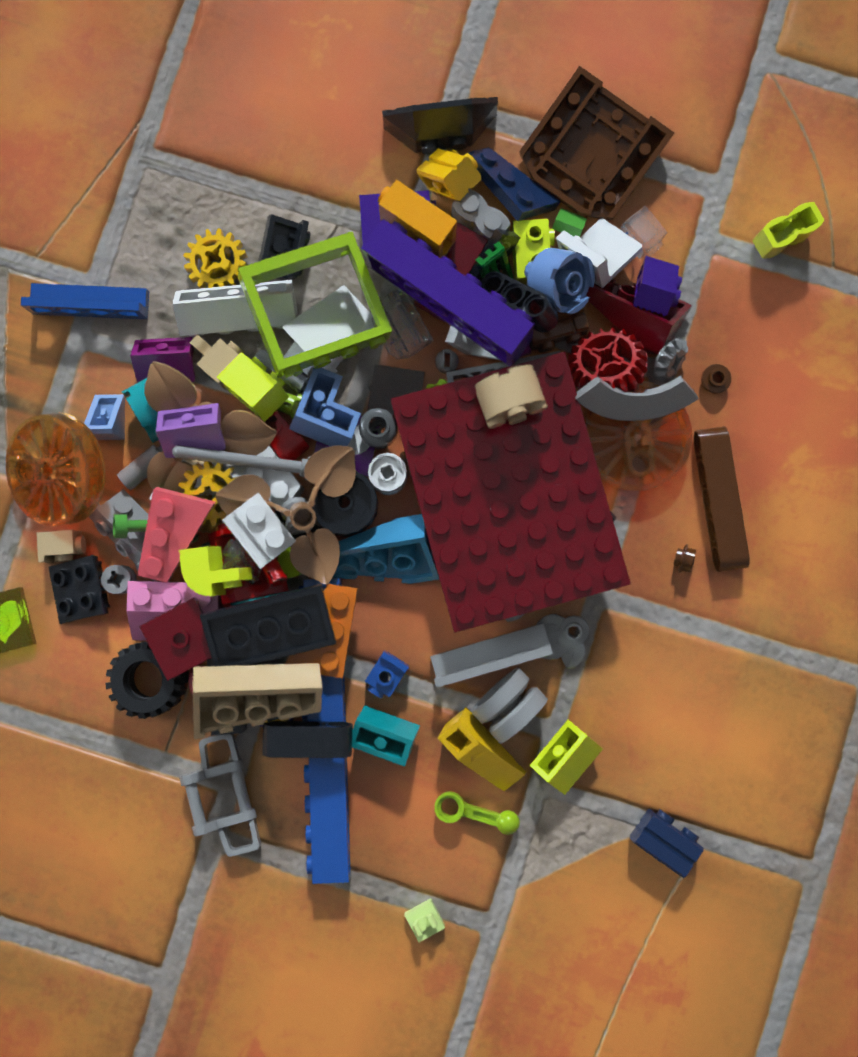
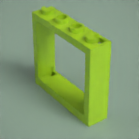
M353 231L238 268V280L277 378L286 376V378L290 376L296 377L303 373L302 369L314 366L315 369L329 365L331 359L342 356L343 359L353 357L359 353V349L370 346V349H376L379 345L387 343L386 340L389 339L392 333L391 326ZM348 255L377 327L284 359L255 285Z

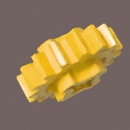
M219 228L216 231V235H212L209 229H206V237L204 238L196 234L195 237L198 242L196 244L188 242L187 246L190 248L191 253H184L183 255L186 261L190 262L184 265L185 270L191 273L189 275L190 280L193 283L198 281L197 286L200 289L206 288V286L212 288L223 287L229 284L231 286L236 285L234 280L238 278V268L247 265L243 259L248 257L246 251L241 250L243 247L241 241H234L235 237L231 232L224 237L222 230ZM231 250L234 253V264H232L229 260L231 256ZM198 258L201 259L203 265L200 268L202 270L201 273L198 269ZM213 259L216 260V261H218L219 259H221V261H220L219 263H217V262L211 263V261H212Z
M205 461L204 468L197 463L193 465L194 472L186 471L183 475L188 481H181L178 486L184 489L183 494L216 502L203 522L204 525L209 519L212 526H216L219 523V518L222 520L228 515L223 510H220L221 507L216 497L213 498L212 495L202 492L209 488L213 492H218L226 485L218 479V476L223 478L227 484L237 477L233 478L231 475L234 470L233 467L224 470L223 463H217L213 467L212 462ZM202 475L201 485L193 488L197 478Z

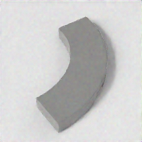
M681 375L664 385L646 389L644 393L623 392L621 388L617 387L613 389L610 384L597 376L578 390L575 397L581 405L590 411L610 419L622 421H640L662 417L676 412L699 399Z

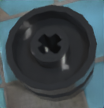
M356 471L355 481L347 493L338 497H329L319 489L312 508L316 514V520L323 528L330 530L335 535L350 537L365 531L372 525L377 516L379 502L373 485L366 476ZM343 497L350 500V505L346 508L340 507Z

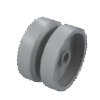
M519 667L513 669L497 682L471 710V713L481 723H487L495 718L490 725L489 732L500 744L524 728L538 714L548 700L537 687H532L523 692L529 683V678Z

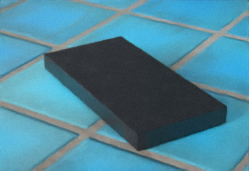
M322 584L200 614L214 666L255 665L336 644Z

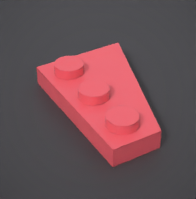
M160 487L154 488L137 575L167 583L180 564L179 550L188 549L216 502Z

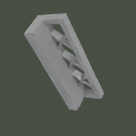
M544 623L432 655L430 658L436 675L434 678L435 685L438 688L552 655L553 652Z

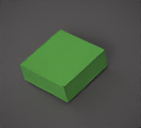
M560 208L552 228L558 232L565 230L573 237L575 235L580 237L587 218Z

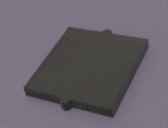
M375 364L372 385L368 386L369 391H371L368 411L381 408L395 416L390 399L422 390L425 372Z

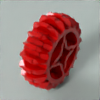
M613 327L609 332H604L600 328L598 334H593L589 331L588 339L580 337L578 345L572 346L571 354L568 355V364L575 388H578V390L597 376L610 384L613 389L615 387L621 388L623 392L632 391L636 393L638 384H643L644 375L648 371V364L646 363L648 361L647 353L644 350L642 341H637L634 334L627 336L625 329L619 333H616ZM620 355L627 358L630 361V363L624 361V358L620 357ZM585 366L591 368V371L595 372L594 375L589 373Z

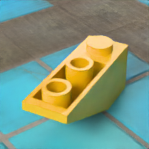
M467 707L448 721L438 736L439 741L459 762L502 791H506L526 775V771Z

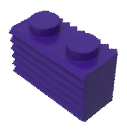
M645 256L637 276L633 301L634 307L639 306L640 309L645 308L646 311L651 310L652 313L656 311L657 314L662 313L663 316L668 314L670 307L675 308L681 295L679 288L682 277L678 276L679 266Z

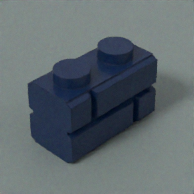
M649 808L629 838L638 847L682 878H685L692 869L693 864L704 851V848L697 842L700 837L685 826L682 830L672 825L675 819L661 809L655 813Z

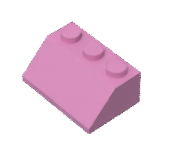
M128 581L126 611L132 640H146L139 626L194 597L198 600L203 612L223 608L221 596L200 595L194 592L186 582Z

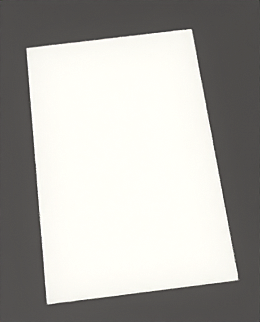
M343 285L282 328L305 352L375 328L377 325L372 314Z

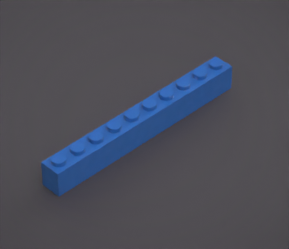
M315 579L303 580L304 586H299V589L322 583ZM331 579L328 584L342 586V579ZM322 584L323 591L326 587L324 584ZM345 672L343 679L321 675V712L303 715L302 721L346 722ZM347 757L309 758V765H304V783H309L310 795H305V813H310L311 825H306V844H311V855L307 856L306 861L307 874H312V884L349 883L351 862Z

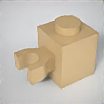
M197 334L190 342L203 355L196 365L224 389L225 386L217 376L241 352H244L232 341L226 344L221 338L211 347Z

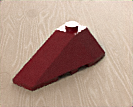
M613 278L603 288L595 283L594 287H589L586 295L590 297L588 301L620 331L625 329L627 336L634 334L637 341H642L644 350L652 354H659L660 350L674 339L692 305L679 299L675 308L670 307L668 314L663 316L662 313L657 314L656 311L652 313L651 310L646 311L645 308L634 307L636 283L631 282L630 285H621L615 283L616 280Z

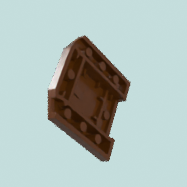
M579 66L519 152L532 180L580 216L613 220L675 132L652 116L648 119L604 88L601 80Z

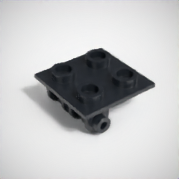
M90 555L49 567L59 624L96 615L109 614L108 608L110 604L108 603L107 593L102 594L101 591L106 590L100 587L101 579L99 577L102 576L103 572L101 567L102 561H98V556Z

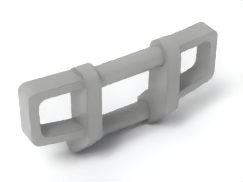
M234 734L203 738L199 742L202 769L179 777L181 786H185L194 826H192L193 835L200 836L218 830L226 855L229 857L255 851L261 845L256 822L257 815L255 808L251 807L242 771L245 767L243 759L239 755ZM222 739L227 740L233 761L210 766L207 744ZM231 772L240 811L206 821L196 782ZM248 821L253 843L236 848L233 847L225 827Z

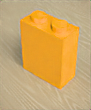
M397 179L391 187L386 186L378 198L380 219H385L390 224L393 221L399 223L407 230V236L415 241L421 239L432 248L431 252L440 259L442 256H445L456 241L457 220Z

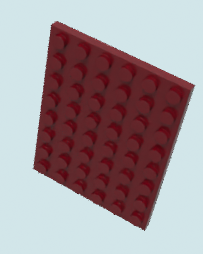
M565 352L390 399L454 633L631 585L581 406L575 398L577 392ZM532 365L548 408L535 414L527 413V419L520 423L510 425L507 420L505 424L489 429L476 394L475 385L496 373L499 376L507 374L510 368Z

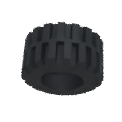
M147 642L129 645L128 648L119 651V656L113 658L110 662L113 667L107 670L106 677H110V682L105 683L106 690H112L113 694L109 695L111 702L116 700L119 703L116 708L119 711L126 710V715L130 717L137 715L138 719H146L163 714L181 701L180 697L185 695L187 691L185 683L188 682L189 676H185V672L167 681ZM146 661L154 664L162 675L161 689L157 695L152 697L142 694L134 682V674L137 667Z

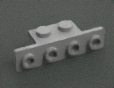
M82 486L76 488L73 498L76 509L82 515H87L94 522L98 532L103 536H108L115 543L118 552L124 557L128 556L135 563L138 570L145 532H128L127 538H114L113 515L127 514L128 520H148L149 514L124 489L100 505Z

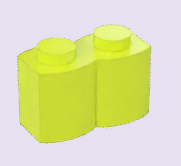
M815 202L801 204L788 216H780L767 223L753 239V243L762 259L775 257L787 246L799 244L806 240L822 225L824 218Z

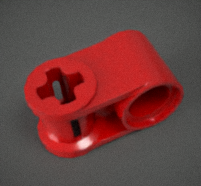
M275 411L268 418L271 422L277 420L275 422L277 433L270 447L281 459L295 461L309 448V445L297 432L289 430V424L279 413Z

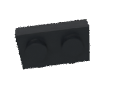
M270 214L267 217L259 261L308 246L310 240V231H307L309 222L302 220L297 223ZM303 270L276 279L282 281L294 280L301 276Z

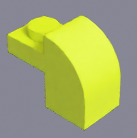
M221 546L179 550L183 578L186 584L200 595H226L225 588L242 587L241 581L253 579L251 567L223 570Z

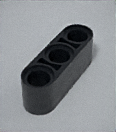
M497 271L489 272L481 279V287L487 292L495 291L506 299L507 306L515 311L519 308L526 312L532 318L531 322L534 324V330L542 333L548 332L558 323L559 316L547 296Z
M339 721L265 722L263 724L262 755L271 758L350 757L352 755L353 724Z

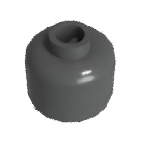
M381 408L371 409L360 419L359 433L364 443L369 447L383 449L392 445L398 434L397 422L389 411Z

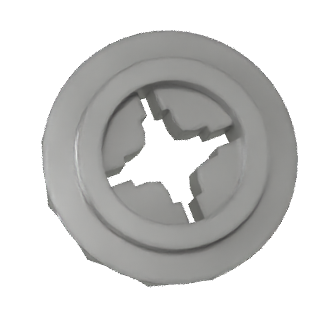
M675 338L660 350L653 367V376L656 380L667 382L671 377L676 376L677 371L682 368L681 365L686 360L685 355L688 352L687 341Z

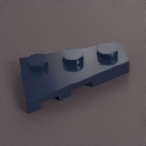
M487 147L468 153L478 163L477 170L481 175V180L517 221L554 211L561 202L491 148Z

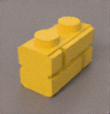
M439 148L436 149L429 156V161L425 160L416 169L418 176L429 191L460 201L469 192L468 188L472 189L481 180L476 160L470 154L466 153L463 156L454 149L450 152Z

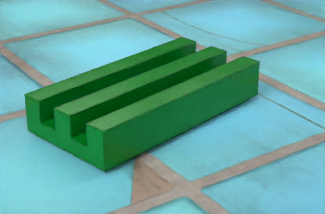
M499 241L494 244V252L490 249L484 252L486 256L484 260L480 256L475 259L481 278L490 271L500 272L496 264L498 259L502 273L514 279L505 247Z

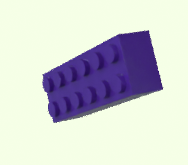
M382 219L361 247L368 267L507 366H513L533 339L534 324L531 322L532 318L519 308L515 311L507 306L506 299L495 291L487 292L481 287L482 283L473 275L467 273L465 276L457 271L456 264L449 258L442 256L440 259L431 252L432 248L423 240L417 239L415 241L407 236V230L399 223L393 221L390 224L385 219Z

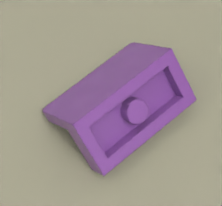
M219 403L158 411L156 434L166 458L175 457L172 453L175 446L223 451L226 445L220 428L221 410Z

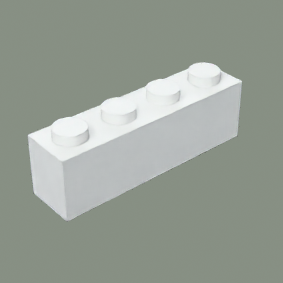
M293 280L264 282L255 285L271 327L283 329L284 325L297 317L298 311ZM241 285L175 292L172 305L180 336L189 335L190 337H195L197 334L203 336L208 333L224 335L239 330L259 331Z

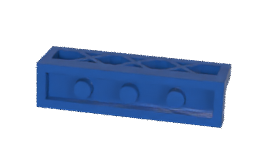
M31 283L30 297H21L20 306L33 315L148 320L150 291L147 288Z

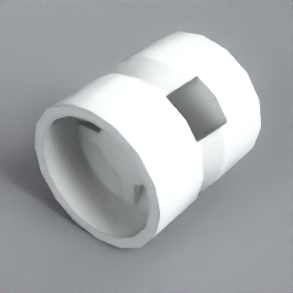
M379 454L371 461L368 469L371 484L381 494H397L407 483L408 475L405 463L395 454Z

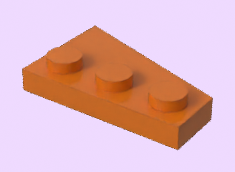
M327 584L323 592L336 644L291 655L286 664L319 663L321 675L343 679L358 588Z

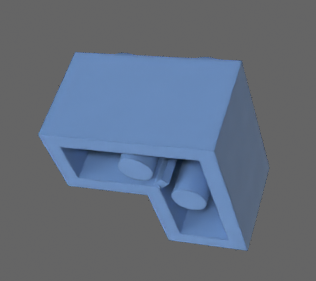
M313 368L289 430L328 446H348L361 413L333 402L343 376L324 368Z

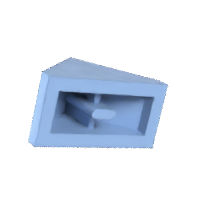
M95 395L82 427L83 434L95 440H125L124 395Z

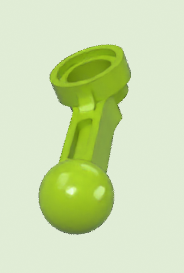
M452 791L442 793L435 802V814L445 823H454L461 817H466L496 826L505 835L514 834L520 826L519 817L515 812L506 810L499 813L468 804L459 794ZM451 798L458 803V811L455 814L449 815L443 811L442 802L445 799Z

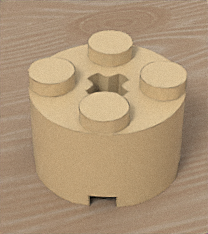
M532 365L510 368L507 374L499 376L496 373L475 385L476 394L489 429L501 426L507 420L510 425L520 423L527 419V413L535 414L548 408Z

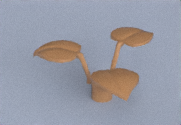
M155 361L151 363L145 384V397L148 404L156 412L186 408L191 405L212 404L210 402H202L199 405L194 404L197 399V392L193 383L184 374L169 365ZM244 410L231 411L223 418L220 426L226 444L224 451L248 455H258L271 444L277 433L275 429L268 426L259 417ZM161 451L153 456L148 464L147 478L152 490L160 487L182 493L184 489L179 487L178 484L181 481H188L183 474L188 470L194 472L193 466L188 462L182 461L183 458H166L164 452Z
M337 445L315 452L308 459L304 468L305 478L310 483L315 484L309 501L307 503L297 502L290 509L268 501L271 495L269 485L263 478L252 474L242 475L232 480L216 493V500L222 510L229 515L255 494L259 493L270 508L283 513L285 516H289L292 525L298 530H305L307 536L296 538V542L291 545L290 559L293 566L303 575L327 585L337 570L340 546L336 536L328 529L321 528L312 534L311 528L316 522V514L312 507L315 504L314 501L319 489L329 497L342 496L351 489L356 475L355 451L352 447Z

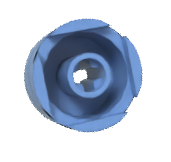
M547 248L541 251L533 262H529L526 265L524 271L527 278V286L547 296L554 309L562 313L573 314L580 311L590 298L586 296L589 287H594L595 282L594 266L587 256H583L579 252L558 248Z

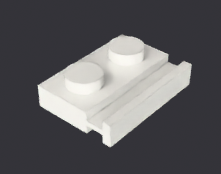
M259 493L222 519L223 523L259 569L263 568L296 542Z

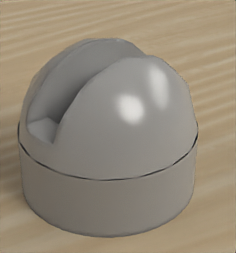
M450 349L440 351L435 360L437 369L444 374L456 370L459 362L457 354ZM444 354H450V367H444Z

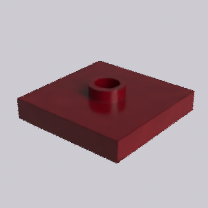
M196 597L139 626L167 681L211 658L200 619V614L204 612Z

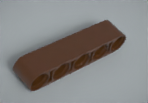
M725 426L695 430L693 436L715 569L717 572L748 568L750 557L729 432Z

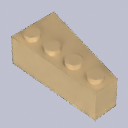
M319 663L193 667L194 740L204 738L205 733L219 730L220 734L231 732L234 726L251 723L252 727L263 725L264 721L274 717L285 720L321 712L322 681Z

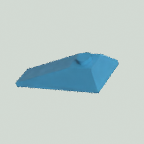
M422 514L396 518L338 541L340 557L337 570L332 578L356 579L358 576L374 577V581L384 582V577L402 579V583L409 584L439 579Z

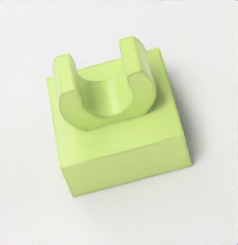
M431 898L405 912V917L418 942L445 929V924Z

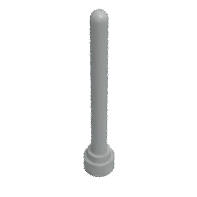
M175 446L172 450L173 455L177 458L299 473L301 477H305L304 468L310 458L308 456L307 459L294 461L187 446Z

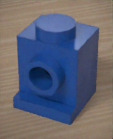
M384 650L365 680L369 684L367 690L381 699L384 694L390 697L408 670L409 665ZM383 671L389 672L391 675L390 681L382 682L379 677L380 673Z

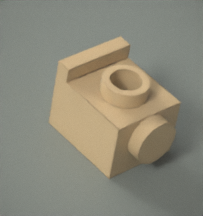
M82 531L36 532L38 562L54 563V559L55 562L72 561L73 555H83L86 553V539L82 536Z

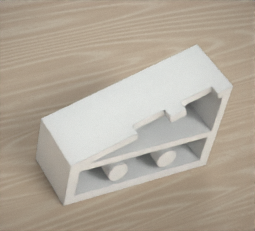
M270 445L263 452L256 455L279 458ZM223 464L224 470L230 467L234 468L231 474L233 478L246 474L257 475L263 478L270 487L271 495L269 501L280 506L288 499L300 497L305 490L291 472Z

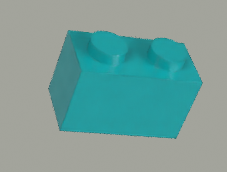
M364 706L354 724L352 748L405 767L412 752L420 725Z

